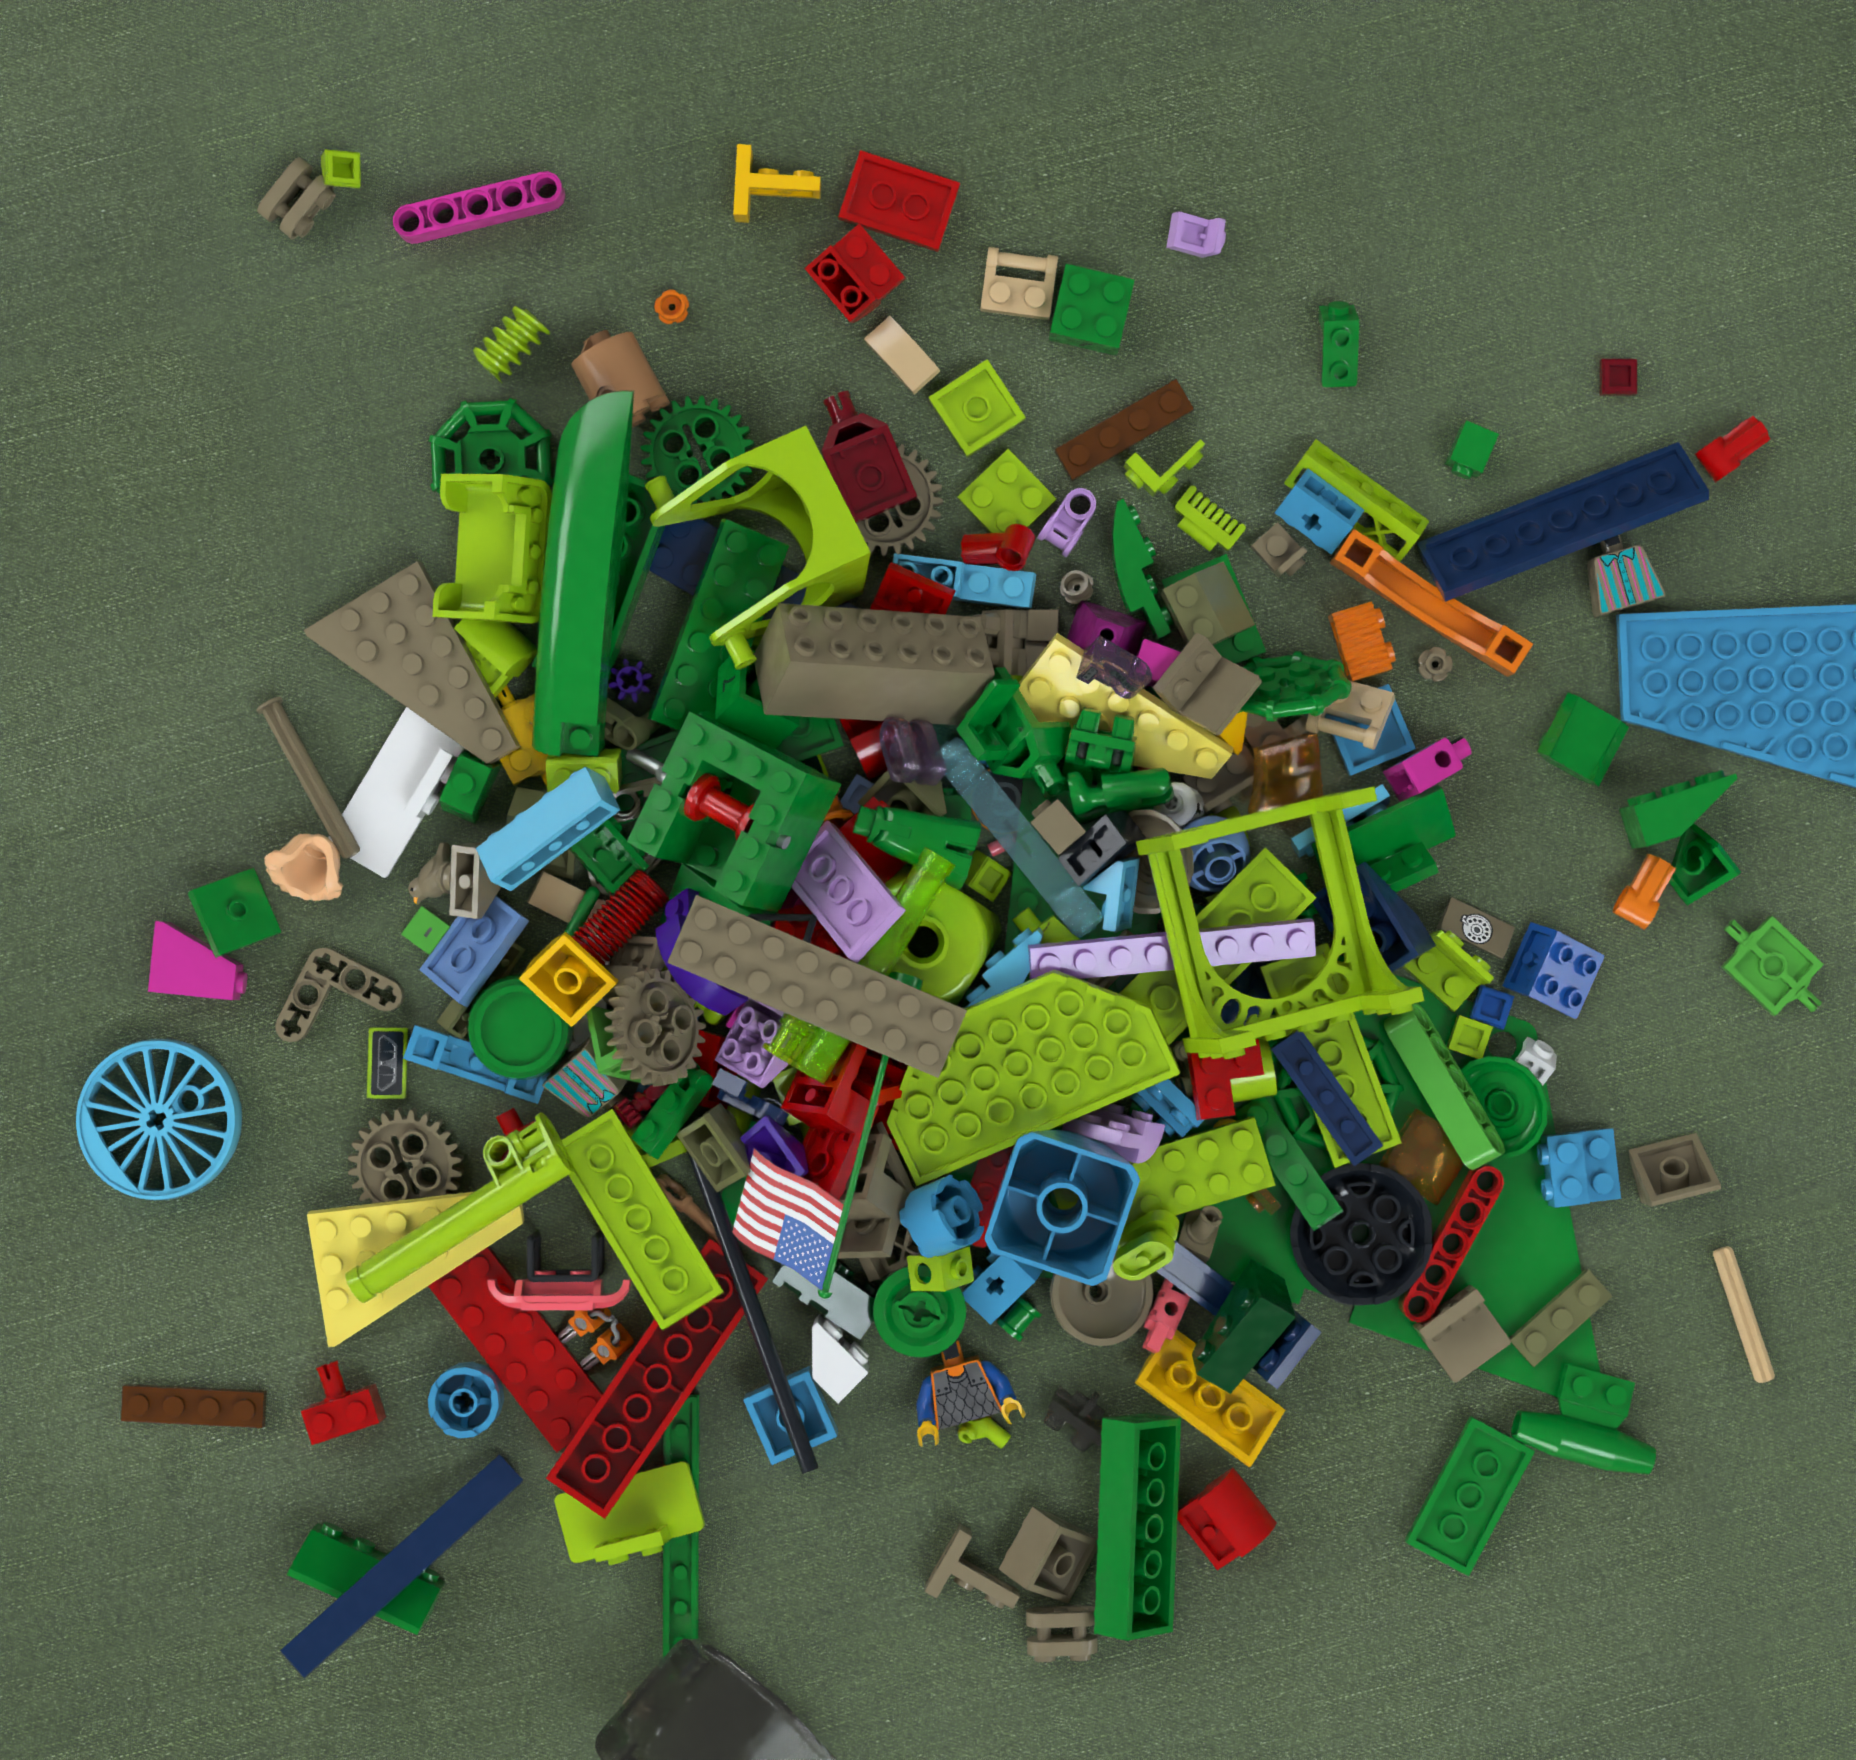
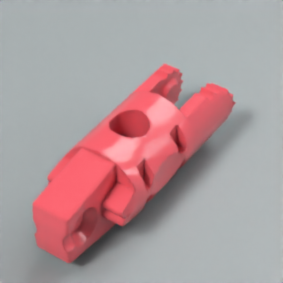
M1166 1278L1143 1326L1149 1331L1142 1348L1152 1353L1160 1351L1165 1338L1170 1341L1173 1339L1191 1298L1183 1291L1179 1293L1172 1290L1174 1284ZM1166 1304L1171 1308L1170 1315L1165 1312Z

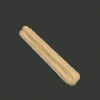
M1729 1246L1718 1248L1713 1251V1257L1754 1380L1758 1383L1768 1382L1774 1379L1775 1374L1734 1251Z

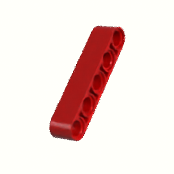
M1484 1164L1475 1170H1469L1432 1237L1431 1255L1423 1273L1399 1297V1309L1411 1321L1417 1323L1425 1322L1432 1317L1500 1195L1504 1185V1178L1495 1167ZM1484 1171H1489L1493 1176L1492 1186L1487 1190H1480L1477 1185L1478 1176ZM1472 1202L1476 1207V1214L1473 1219L1463 1221L1460 1217V1209L1464 1204ZM1455 1233L1459 1238V1245L1456 1250L1446 1252L1443 1248V1240L1447 1235ZM1432 1265H1440L1442 1269L1441 1278L1435 1283L1427 1282L1426 1270ZM1415 1296H1422L1425 1300L1424 1309L1418 1314L1410 1313L1408 1309L1409 1301Z

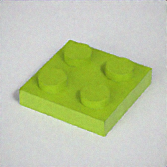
M988 359L928 397V400L966 458L1026 420L1025 415Z
M1009 449L957 497L990 533H1004L1006 528L1012 524H1021L1029 528L1057 500Z

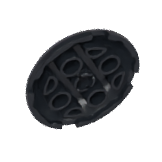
M1358 1163L1355 1166L1347 1164L1322 1174L1320 1177L1344 1211L1314 1231L1298 1207H1295L1290 1227L1292 1252L1300 1271L1320 1293L1343 1304L1377 1305L1400 1296L1419 1279L1432 1251V1219L1423 1197L1406 1178L1393 1170L1375 1164ZM1365 1224L1369 1230L1368 1238L1364 1242L1355 1243L1351 1235L1353 1227Z

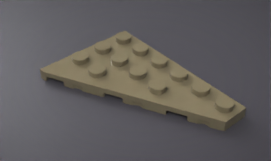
M417 561L304 630L308 638L486 764H493L521 747L463 637L454 629L456 624L453 619L432 617L436 587L422 562Z

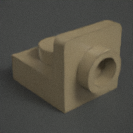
M1278 522L1251 545L1252 550L1278 578L1285 572L1291 577L1306 563L1301 557L1308 550L1304 546L1300 547Z

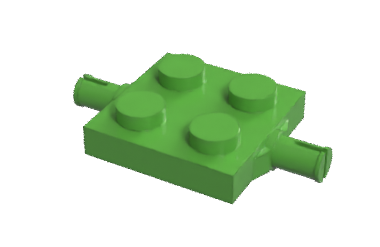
M1768 916L1756 930L1749 933L1735 919L1725 926L1723 930L1739 944L1735 952L1721 968L1772 1016H1776L1787 1003L1798 999L1811 1013L1817 1009L1816 1006L1821 1005L1822 1001L1816 998L1807 987L1811 978L1824 964L1773 916Z

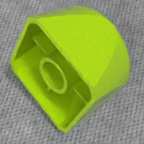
M906 864L885 883L886 887L906 911L864 955L862 960L870 969L886 976L888 972H899L923 980L921 991L957 1006L1002 931L999 917L956 888L911 864ZM919 926L931 928L938 936L939 945L937 951L927 958L914 956L907 947L909 933Z

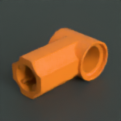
M1647 854L1630 886L1627 885L1619 895L1612 912L1645 930L1655 917L1660 906L1658 900L1676 868L1659 857Z

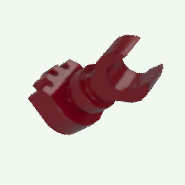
M670 1084L656 1087L651 1085L642 1093L636 1092L632 1096L633 1100L631 1102L627 1097H624L613 1108L619 1118L629 1128H632L643 1119L640 1112H647L651 1109L650 1104L658 1099Z

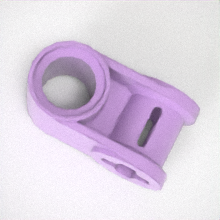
M1084 488L1072 490L1057 511L1049 518L1037 539L1040 541L1047 540L1062 550V555L1067 557L1080 539L1084 528L1095 512L1096 499L1094 495ZM1078 496L1086 498L1090 503L1089 511L1083 515L1074 513L1070 508V502L1073 498ZM1054 530L1063 535L1064 537H1066L1067 539H1064L1063 537L1055 533Z

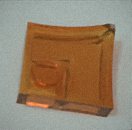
M1308 732L1253 748L1254 779L1252 795L1248 806L1249 814L1323 796L1318 734Z

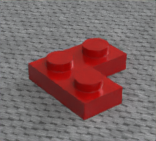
M1255 1039V1046L1244 1048L1245 1055L1231 1059H1224V1057L1211 1059V1057L1199 1058L1198 1053H1187L1197 1120L1235 1115L1230 1080L1264 1075L1259 1039Z

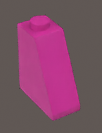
M155 921L148 992L240 1000V994H244L246 991L248 979L247 973L243 972V964L226 954L215 958L209 944L171 922Z

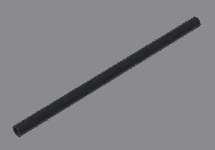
M687 1151L801 1473L805 1474L818 1469V1463L737 1237L732 1233L733 1226L720 1191L716 1192Z

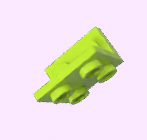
M1440 930L1429 933L1436 946L1404 965L1403 968L1450 1011L1455 1012L1478 985L1490 984L1494 977L1488 972L1491 967L1482 958L1475 954L1471 957L1462 949L1464 943L1459 937L1449 930L1446 933Z

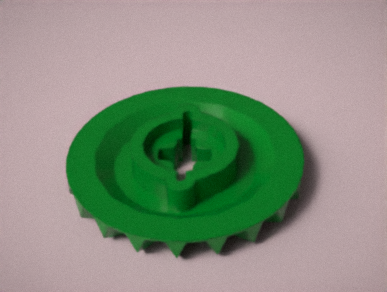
M920 1264L918 1267L919 1278L923 1282L929 1283L931 1280L930 1268ZM904 1266L898 1271L891 1273L879 1287L873 1305L874 1323L881 1338L895 1351L910 1357L933 1356L949 1348L959 1337L966 1319L964 1295L959 1287L945 1292L911 1291L908 1266ZM919 1301L925 1302V1309L935 1315L925 1314L921 1316V1319L914 1318V1311L909 1310V1307H905V1305L917 1306Z

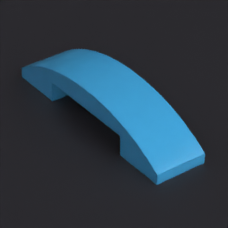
M418 1025L414 1026L403 1057L405 1060L478 1082L536 1104L539 1103L544 1089L542 1084L549 1075L547 1073L530 1080H512L501 1077L488 1070L478 1060L469 1041Z

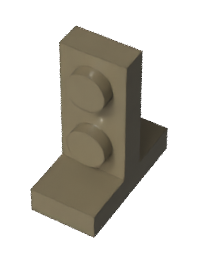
M959 1523L924 1585V1592L937 1599L949 1576L952 1574L956 1576L954 1578L955 1583L969 1591H972L974 1587L986 1594L984 1598L992 1605L1001 1609L1006 1605L1013 1609L1020 1598L1019 1590L961 1557L972 1538V1530Z

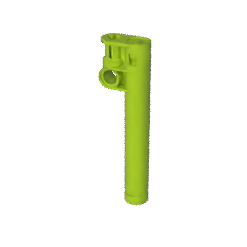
M540 1112L535 1115L536 1121L523 1130H514L505 1137L497 1135L490 1138L483 1148V1157L493 1180L362 1262L361 1266H356L348 1271L345 1277L354 1296L362 1303L368 1302L376 1297L377 1293L387 1290L574 1171L572 1162L548 1117ZM509 1150L507 1157L501 1161L503 1154Z

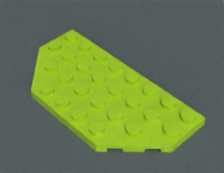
M1054 969L964 1008L967 1012L939 1077L937 1078L908 1065L899 1088L902 1091L901 1098L895 1099L887 1124L916 1186H919L1013 1146L1018 1138L1030 1132L1050 1130L1180 1074V1069L1150 1005Z

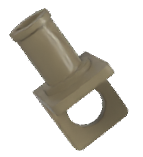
M1206 1206L1202 1211L1196 1209L1185 1214L1177 1242L1204 1263L1209 1260L1221 1224L1220 1220L1223 1219L1221 1211L1214 1206Z

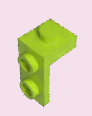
M1200 439L1161 477L1135 452L1123 466L1127 470L1124 476L1136 489L1139 490L1143 487L1152 497L1158 491L1165 495L1179 481L1175 475L1184 466L1191 470L1204 457L1200 451L1204 448L1205 443Z

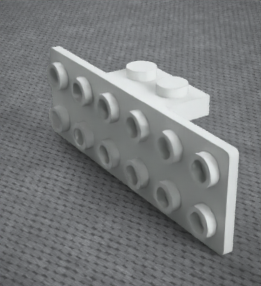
M407 707L342 814L360 847V851L351 859L383 878H387L425 814L430 815L440 799L437 794L443 784L447 783L458 756L465 749Z

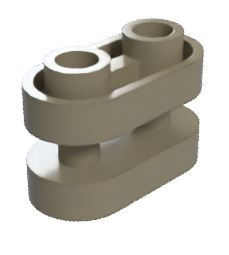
M301 157L296 158L285 169L264 196L257 209V212L269 222L281 217L283 220L279 229L290 239H295L298 236L300 238L305 237L314 225L312 219L320 209H327L336 196V193L333 192L335 186L324 185L323 175H319L314 180L309 178L313 167ZM302 189L304 191L292 208L289 207V203Z
M1072 1605L1041 1606L1026 1609V1626L1037 1628V1635L1027 1638V1654L1034 1656V1661L1052 1662L1056 1660L1057 1656H1070L1072 1661L1090 1660L1091 1655L1098 1652L1097 1636L1087 1634L1086 1627L1095 1624V1607ZM1072 1627V1634H1051V1628Z

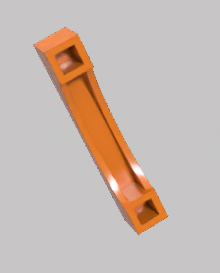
M1355 529L1347 535L1330 561V564L1506 677L1515 674L1533 646V643L1507 626L1483 616L1453 598L1445 602L1437 587L1414 573L1386 552L1382 546Z

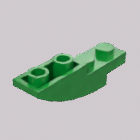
M1121 499L1117 501L1115 506L1111 537L1112 561L1117 586L1127 614L1130 616L1141 610L1157 642L1171 634L1169 627L1174 624L1166 606L1159 607L1154 597L1158 593V589L1150 574L1144 576L1143 570L1153 565L1152 557L1156 555V552L1149 537L1142 538L1136 526L1141 524V520L1133 504L1127 506L1125 500Z

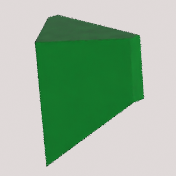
M1693 823L1680 836L1672 866L1676 870L1669 883L1688 906L1738 876L1741 871L1720 843Z

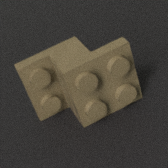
M884 1133L869 1134L837 1259L891 1257L900 1223L899 1211L904 1208L908 1191L883 1173L892 1139ZM851 1174L846 1183L844 1193L839 1199V1201L843 1204L845 1201Z

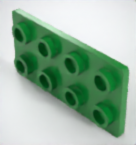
M1436 785L1347 827L1356 867L1366 862L1395 893L1439 873L1437 864L1427 849L1456 836L1445 794L1440 785ZM1314 842L1311 846L1326 887L1316 842Z

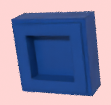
M1480 985L1469 1018L1493 1026V1028L1504 1030L1515 996Z

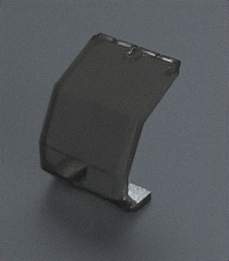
M685 1638L678 1641L601 1729L595 1741V1748L601 1760H838L780 1697L728 1654L700 1638Z

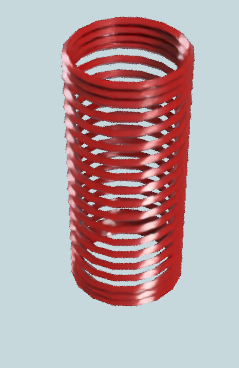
M636 870L628 878V882H624V886H620L619 891H615V895H610V900H606V904H601L602 909H597V913H592L593 918H588V922H583L584 927H579V931H574L575 936H571L602 966H605V962L601 957L605 961H610L606 953L614 957V953L610 948L614 952H619L615 944L619 948H623V944L619 939L623 943H628L624 936L632 939V935L629 932L637 934L634 928L641 930L638 923L645 926L643 919L650 921L648 915L654 917L653 911L659 912L658 907L663 908L664 904L669 901L663 889L641 870ZM628 886H630L636 894L630 891ZM623 890L626 891L632 899L625 895ZM619 895H621V896L626 900L627 903H625L623 900H621V898L619 897ZM615 900H617V901L623 906V908L620 907V906L615 902ZM610 904H612L619 911V913L616 912ZM606 909H608L609 911H611V913L616 917V919H615L613 916H611V915L606 911ZM601 913L607 916V918L612 922V924L609 921H607ZM597 918L602 920L603 923L609 928V930L604 925H602ZM592 922L598 925L599 928L605 933V935L600 930H598ZM588 927H590L591 929H593V930L595 931V933H596L604 942H602L596 935H594V934L589 930ZM583 931H585L587 934H589L590 937H591L600 947H598L591 939H589V938L585 935V933H584ZM579 936H581L582 938H584V939L586 940V942H587L596 952H594L587 944H585V943L581 940V938H580Z

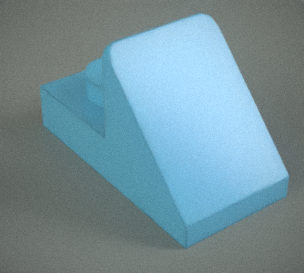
M1131 857L1116 861L1083 887V890L1107 895L1101 910L1102 918L1104 919L1103 930L1118 932L1132 927L1140 858Z

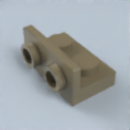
M1243 742V749L1240 754L1232 753V756L1212 779L1185 775L1181 779L1186 785L1197 790L1202 796L1204 813L1212 810L1213 814L1216 815L1232 805L1229 798L1241 791L1245 797L1263 786L1259 779L1266 776L1263 769L1260 770Z

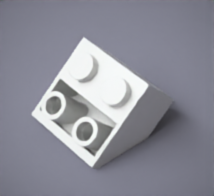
M819 1314L812 1326V1378L839 1403L869 1373V1354L856 1341L850 1345L842 1337L844 1330L829 1319L825 1320Z

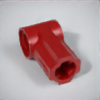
M1751 416L1733 428L1728 434L1723 437L1719 436L1694 455L1716 483L1740 466V461L1771 439L1763 423L1754 416Z
M1021 524L1009 525L1004 533L967 534L963 536L961 541V557L965 564H998L1008 571H1019L1027 561L1035 542V535L1032 530Z

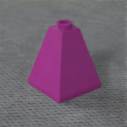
M1082 600L1078 604L1067 639L1128 678L1146 621ZM1100 634L1108 635L1112 641L1108 643L1103 642L1100 639Z

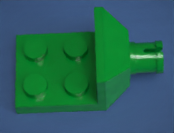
M995 667V675L991 681L994 679H1012L1006 667ZM1018 689L992 723L1009 748V752L1003 760L985 761L993 774L1020 779L1033 778L1039 786L1043 797L1052 798L1063 792V788L1068 786V781L1057 767V763L1065 755L1072 727L1069 722H1039Z

